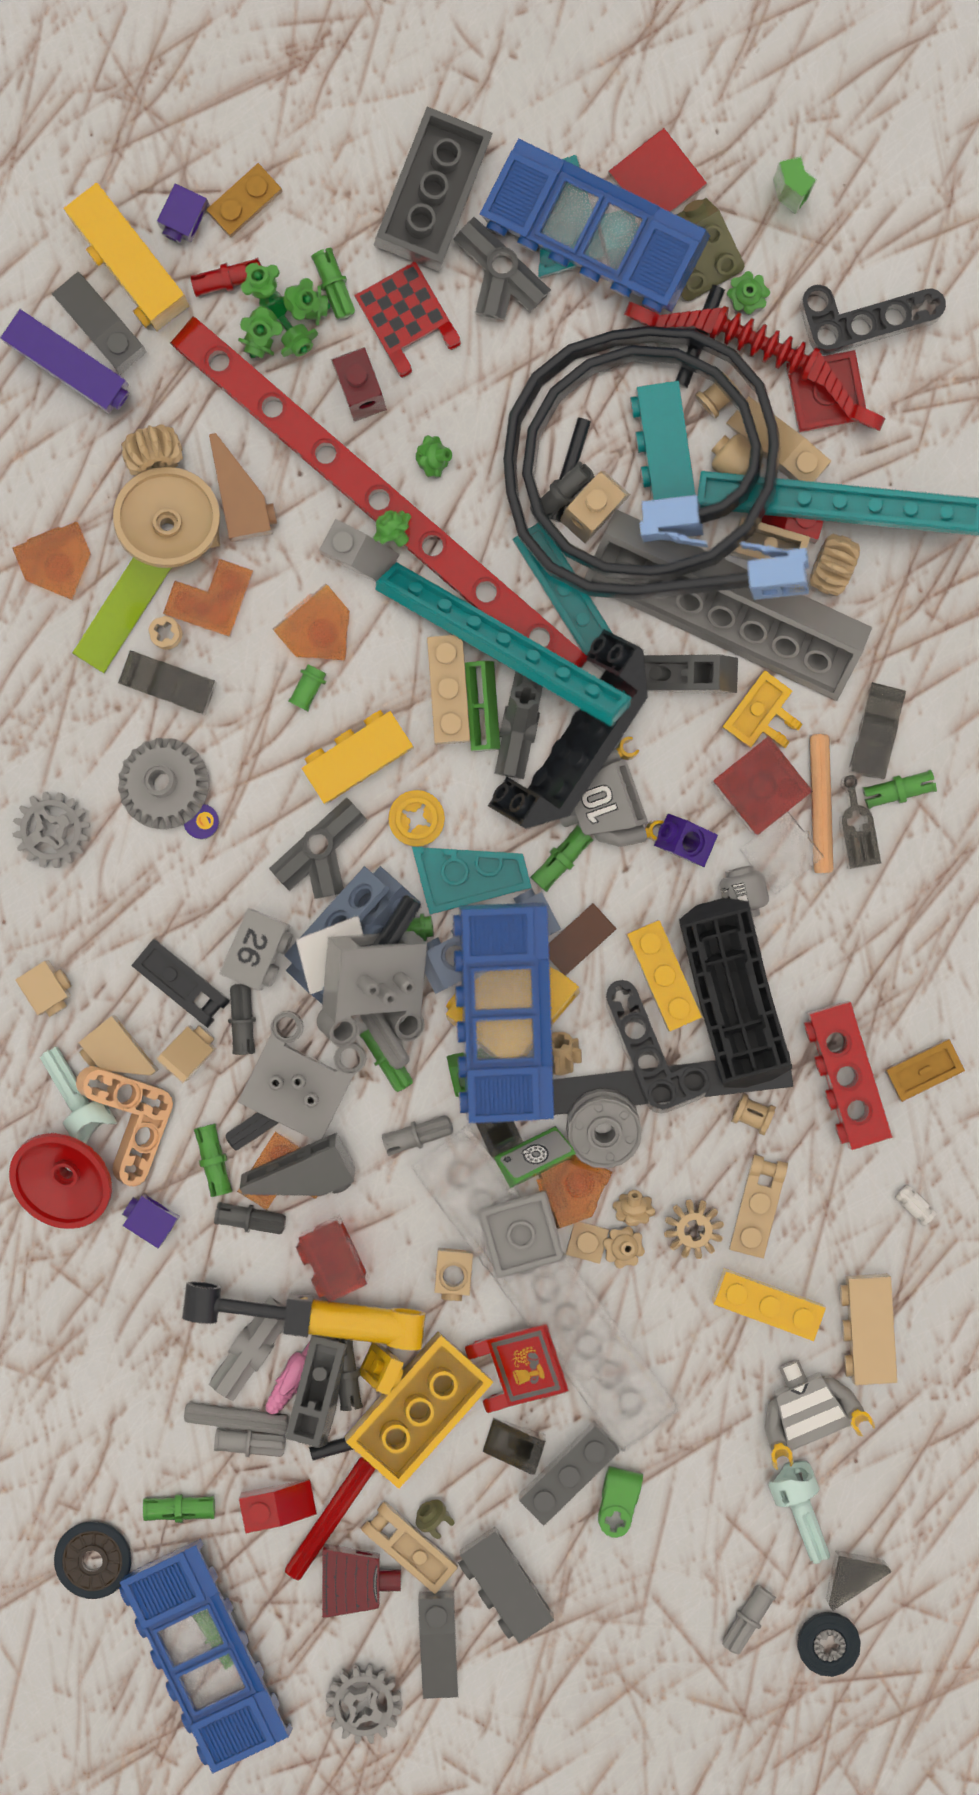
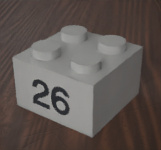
M248 908L219 974L257 991L263 990L265 985L268 987L272 986L279 967L274 965L279 953L285 954L293 938V934L288 933L291 925Z

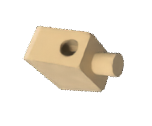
M600 471L566 508L560 518L561 522L586 544L630 494L608 473Z

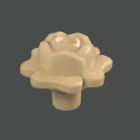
M637 1190L630 1191L628 1195L621 1194L619 1201L613 1203V1209L617 1212L616 1219L625 1222L628 1226H637L640 1223L646 1224L649 1222V1217L655 1215V1209L651 1205L652 1199L650 1197H643L641 1192Z
M626 1226L621 1230L612 1229L609 1232L610 1238L603 1241L606 1249L605 1259L608 1262H614L615 1266L619 1269L626 1265H637L638 1257L643 1256L645 1253L642 1246V1235L640 1233H633V1229L630 1226Z

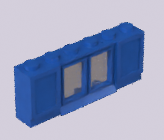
M519 138L480 212V215L488 222L487 229L503 237L509 232L519 237L518 244L533 252H536L537 248L540 247L550 252L548 256L550 260L564 267H567L570 262L581 268L579 274L598 283L601 277L612 283L611 290L627 298L633 293L643 298L642 305L657 313H661L663 308L670 312L673 311L710 238V234L706 229Z
M544 902L459 906V915H453L454 936H460V950H454L455 972H461L462 986H455L456 1007H462L463 1021H457L456 1023L457 1042L464 1043V1056L458 1057L459 1078H465V1092H459L460 1113H466L469 1123L554 1119L547 905Z
M198 1539L129 1572L128 1575L121 1579L119 1591L124 1603L127 1606L131 1605L137 1617L135 1625L142 1638L147 1637L153 1650L150 1651V1655L154 1665L158 1670L163 1669L168 1679L166 1689L170 1698L174 1702L178 1700L184 1712L181 1714V1719L189 1734L193 1733L198 1743L196 1749L200 1760L204 1765L209 1766L213 1774L288 1738L293 1728L290 1722L284 1725L277 1710L280 1705L275 1693L269 1694L262 1679L264 1675L263 1667L259 1661L254 1663L247 1648L249 1642L247 1634L243 1629L238 1630L231 1615L233 1611L231 1601L228 1597L223 1599L216 1584L218 1579L217 1573L213 1566H207L200 1551L204 1544L201 1539Z

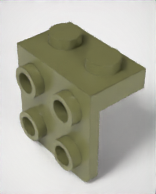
M707 198L690 202L682 212L676 214L706 229L710 234V238L681 294L684 300L691 301L709 291L712 285H719L742 272L745 264L720 210Z

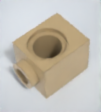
M438 1248L434 1293H441L442 1300L462 1301L463 1295L470 1296L473 1250ZM450 1266L461 1268L464 1273L463 1280L458 1284L448 1283L443 1276L445 1269Z

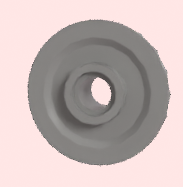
M156 738L152 741L143 742L141 746L133 749L129 757L123 761L122 770L118 774V791L121 803L129 815L141 824L155 829L175 828L191 820L205 803L209 789L208 771L201 756L188 744L173 738ZM161 774H167L169 777L168 785L163 790L157 791L154 787L155 779Z

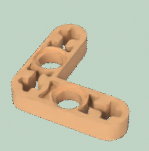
M86 1067L77 1076L76 1086L79 1093L92 1101L132 1113L116 1154L112 1170L115 1178L127 1186L134 1187L140 1185L145 1181L166 1127L173 1106L172 1097L168 1092L157 1086L99 1067ZM90 1079H97L108 1085L107 1091L97 1087L91 1088L88 1086V1082ZM125 1084H130L132 1087L130 1099L123 1103L119 1102L117 1099L119 1088ZM142 1095L153 1100H160L159 1107H151L141 1102ZM143 1127H148L150 1130L149 1140L143 1145H137L135 1141L137 1131ZM133 1148L134 1150L143 1153L142 1156L140 1157L136 1154L133 1155L132 1153H130L131 1149ZM134 1165L136 1167L135 1173H126L124 1171L126 1166Z

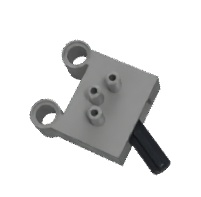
M409 895L402 897L379 934L328 937L323 1005L316 1021L319 1030L337 1047L349 1046L358 1037L359 1025L351 1017L352 1015L382 1013L395 1035L402 1041H413L423 1032L425 1025L424 1019L421 1016L427 943L414 931H406L421 908L420 902ZM341 1022L340 1026L334 1029L335 1026Z
M284 1011L277 1014L271 1022V1035L238 1100V1103L257 1113L226 1133L225 1136L230 1146L235 1151L239 1150L278 1123L315 1141L323 1139L354 1074L361 1071L365 1066L367 1057L364 1048L354 1042L349 1046L339 1047L334 1055V1064L338 1069L335 1070L287 1046L286 1043H291L302 1035L304 1029L303 1021L297 1013L292 1011ZM283 1017H290L297 1024L296 1033L291 1037L282 1036L278 1031V1022ZM351 1048L359 1053L360 1063L357 1067L347 1068L342 1064L340 1057L343 1050Z

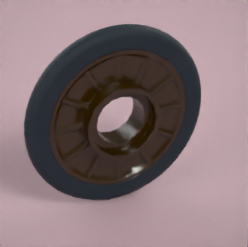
M84 1522L72 1527L61 1537L54 1554V1567L60 1582L68 1591L82 1598L99 1599L111 1595L121 1587V1579L130 1572L131 1552L125 1538L112 1526L101 1522ZM88 1551L98 1552L102 1557V1566L96 1570L88 1569L83 1563L84 1554Z

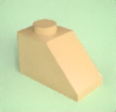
M115 1015L109 1017L78 1042L83 1048L79 1053L89 1066L95 1067L97 1065L99 1068L108 1071L141 1075H153L159 1070Z
M189 1025L157 1057V1060L183 1083L189 1080L216 1050L211 1044L214 1038L200 1025L196 1029Z

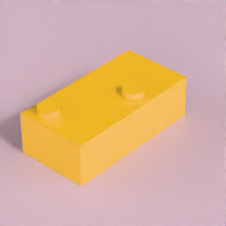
M97 182L63 208L70 221L90 245L86 248V251L98 266L104 263L136 304L137 308L133 310V313L145 328L151 324L158 331L190 306L184 293Z
M437 1331L405 1367L398 1386L392 1388L389 1396L381 1394L344 1436L345 1441L393 1485L400 1489L494 1382L484 1371Z

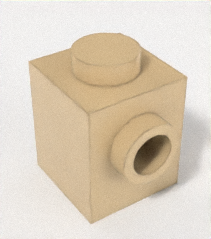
M49 960L40 963L15 979L37 1015H42L46 1012L51 1017L67 1007L64 1000L71 997L67 989L72 987L61 969L55 971Z

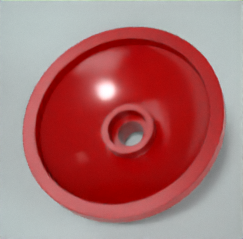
M58 1133L34 1136L19 1147L10 1163L9 1180L16 1199L30 1215L47 1225L63 1229L87 1226L104 1213L110 1202L112 1181L107 1166L90 1146L74 1137Z

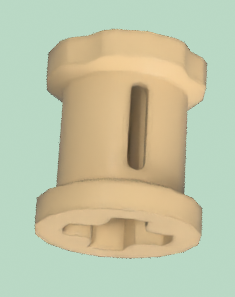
M722 372L728 378V380L734 385V387L739 391L734 382L724 372ZM715 383L704 392L699 391L695 394L703 408L714 419L719 416V411L730 402Z
M168 616L155 618L150 623L148 629L151 641L157 647L164 650L176 648L181 643L183 637L181 626ZM169 624L172 625L170 631L174 634L171 640L165 638L162 642L159 641L161 639V635L157 632L159 627L167 628Z
M743 1093L731 1122L737 1124L740 1121L758 1129L759 1134L765 1135L772 1121L776 1106H764L750 1100L749 1095Z

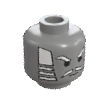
M744 866L726 871V877L720 881L719 885L722 898L748 901L752 917L760 915L759 908L766 906L769 902L763 873L754 870L753 866Z

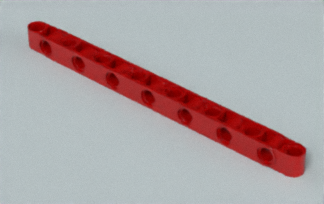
M193 316L173 338L170 344L375 522L379 516L384 515L389 510L409 513L411 519L408 522V529L405 530L409 541L403 546L472 606L528 638L533 631L543 630L549 635L550 639L545 648L580 668L587 663V656L196 317ZM216 355L227 356L229 358V365L226 369L215 371L211 368V360ZM269 401H279L283 405L282 412L277 417H268L264 414V406ZM330 446L336 451L335 459L327 464L319 462L316 458L318 450L322 447ZM377 492H383L390 498L388 506L381 510L374 509L370 505L371 496ZM430 538L440 540L443 544L441 553L435 556L427 555L423 551V544L426 540ZM490 584L495 588L496 596L492 601L482 602L477 598L476 590L480 585Z

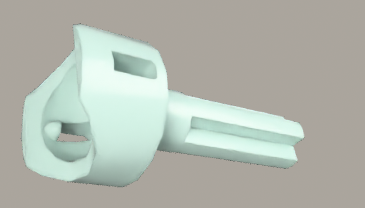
M58 1047L43 1053L40 1059L67 1106L72 1111L70 1116L63 1122L65 1129L71 1137L87 1144L91 1134L100 1125L117 1124L107 1105L95 1101L89 1102L87 1097L79 1093L76 1086L77 1079Z
M795 1461L791 1467L787 1463L773 1482H769L768 1486L776 1506H790L810 1561L818 1564L822 1560L830 1558V1553L810 1499L818 1493L820 1488L812 1467L807 1461ZM800 1472L802 1473L803 1481H801Z

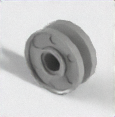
M599 1088L586 1092L574 1101L567 1114L566 1130L569 1143L580 1161L594 1168L609 1169L622 1165L635 1154L640 1145L642 1128L636 1106L626 1095L616 1090ZM600 1124L612 1125V1129L608 1133L602 1134L595 1131L596 1127Z

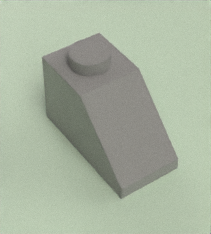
M337 519L334 520L320 548L322 555L375 582L396 563L400 555L380 542H376L367 534Z

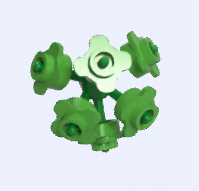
M257 263L249 264L245 270L247 277L245 282L241 284V290L245 295L252 294L254 297L259 298L260 307L252 311L250 317H244L240 322L241 329L246 331L245 338L238 339L241 344L245 345L243 351L250 354V357L253 359L256 357L263 359L265 353L273 356L275 352L270 349L274 340L271 337L273 335H280L284 326L286 332L281 338V342L285 346L281 350L283 357H287L290 354H295L297 357L305 355L312 349V340L318 336V332L316 329L308 331L303 324L292 326L285 314L288 310L292 313L294 319L303 320L305 318L315 320V326H319L321 317H327V310L330 309L328 296L321 295V286H317V291H313V282L308 278L301 279L299 285L287 287L284 296L276 291L277 281L275 278L280 274L276 265L272 264L265 267L259 266Z

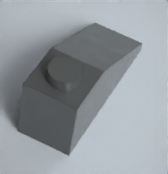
M79 271L52 293L55 299L120 375L147 353L144 346Z
M720 654L644 655L647 692L737 693V657Z
M336 1132L241 1174L239 1189L243 1195L323 1196L330 1192L337 1194L349 1188L351 1183L354 1182L355 1166Z
M316 1335L311 1336L285 1439L317 1448L327 1445L337 1406L347 1344Z
M431 1591L419 1592L418 1607L423 1699L458 1697L454 1591H438L436 1594Z

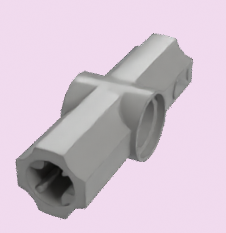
M270 1296L264 1303L284 1306L282 1303L271 1298ZM254 1317L250 1325L244 1327L229 1349L228 1353L230 1354L212 1377L209 1386L225 1398L234 1401L252 1373L259 1370L274 1348L273 1343L279 1334L282 1333L285 1320Z

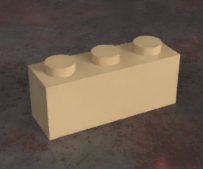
M455 635L427 637L435 745L469 743L470 732L463 640Z
M889 1274L845 1276L846 1285H840L841 1306H847L848 1320H842L843 1341H849L850 1355H844L845 1376H851L854 1385L897 1383L891 1276Z

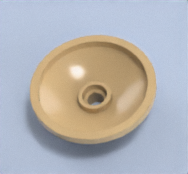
M159 467L144 471L126 483L115 501L113 523L119 542L132 557L150 566L172 568L191 563L210 548L218 533L220 511L213 491L200 477L180 468ZM166 523L172 524L174 526L169 531H165L161 528V526Z

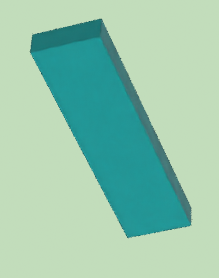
M538 523L528 529L530 535L555 564L575 573L562 551ZM517 535L512 541L577 645L587 655L592 642L600 636L604 629L611 633L612 631L590 596L549 576Z

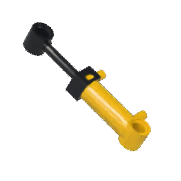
M196 1281L186 1283L182 1312L183 1320L202 1324L217 1323L219 1312L285 1320L283 1334L301 1337H308L309 1334L386 1344L389 1347L402 1350H420L422 1348L426 1317L424 1312L414 1309H384L315 1300L314 1296L289 1293L286 1306L221 1298V1286Z

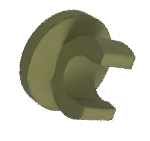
M438 1499L425 1502L417 1511L415 1522L417 1528L422 1532H430L436 1539L442 1537L436 1529L442 1521H446L450 1526L455 1524L451 1515L446 1511L445 1504Z

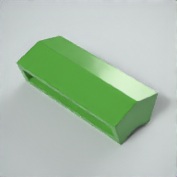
M802 157L779 162L773 178L778 201L796 214L809 198L816 179L805 171Z
M494 661L465 662L471 751L499 750L500 737ZM476 668H481L484 703L480 704L478 702ZM479 709H484L487 745L481 744Z

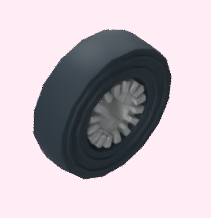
M824 1612L812 1616L804 1623L798 1634L797 1648L802 1662L809 1670L820 1676L834 1677L844 1674L854 1666L860 1655L861 1640L856 1627L848 1618L838 1613ZM833 1635L838 1647L837 1649L831 1648L829 1653H825L823 1645L819 1644L820 1640H827L828 1636Z

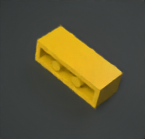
M382 710L375 712L364 720L366 727L356 733L349 729L334 739L337 744L335 747L327 752L320 748L304 758L307 765L301 769L325 805L414 748L391 711L386 714Z
M660 920L627 933L626 936L667 1030L670 1032L702 1018Z
M723 1268L712 1298V1302L716 1306L811 1341L815 1340L826 1307L819 1302Z

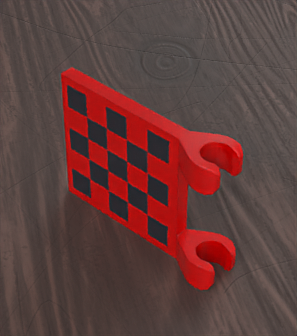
M412 262L354 295L401 378L412 373L411 365L402 349L435 330H439L448 349L453 350L461 345L457 331L448 319L416 262Z

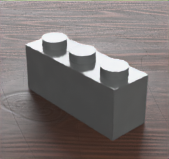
M593 1421L519 1494V1501L543 1526L546 1525L620 1452L619 1446Z
M493 1527L460 1549L462 1560L458 1562L459 1566L469 1580L475 1577L482 1588L478 1591L480 1598L488 1609L495 1607L501 1616V1619L497 1622L508 1639L514 1636L520 1644L554 1621V1613L496 1527Z

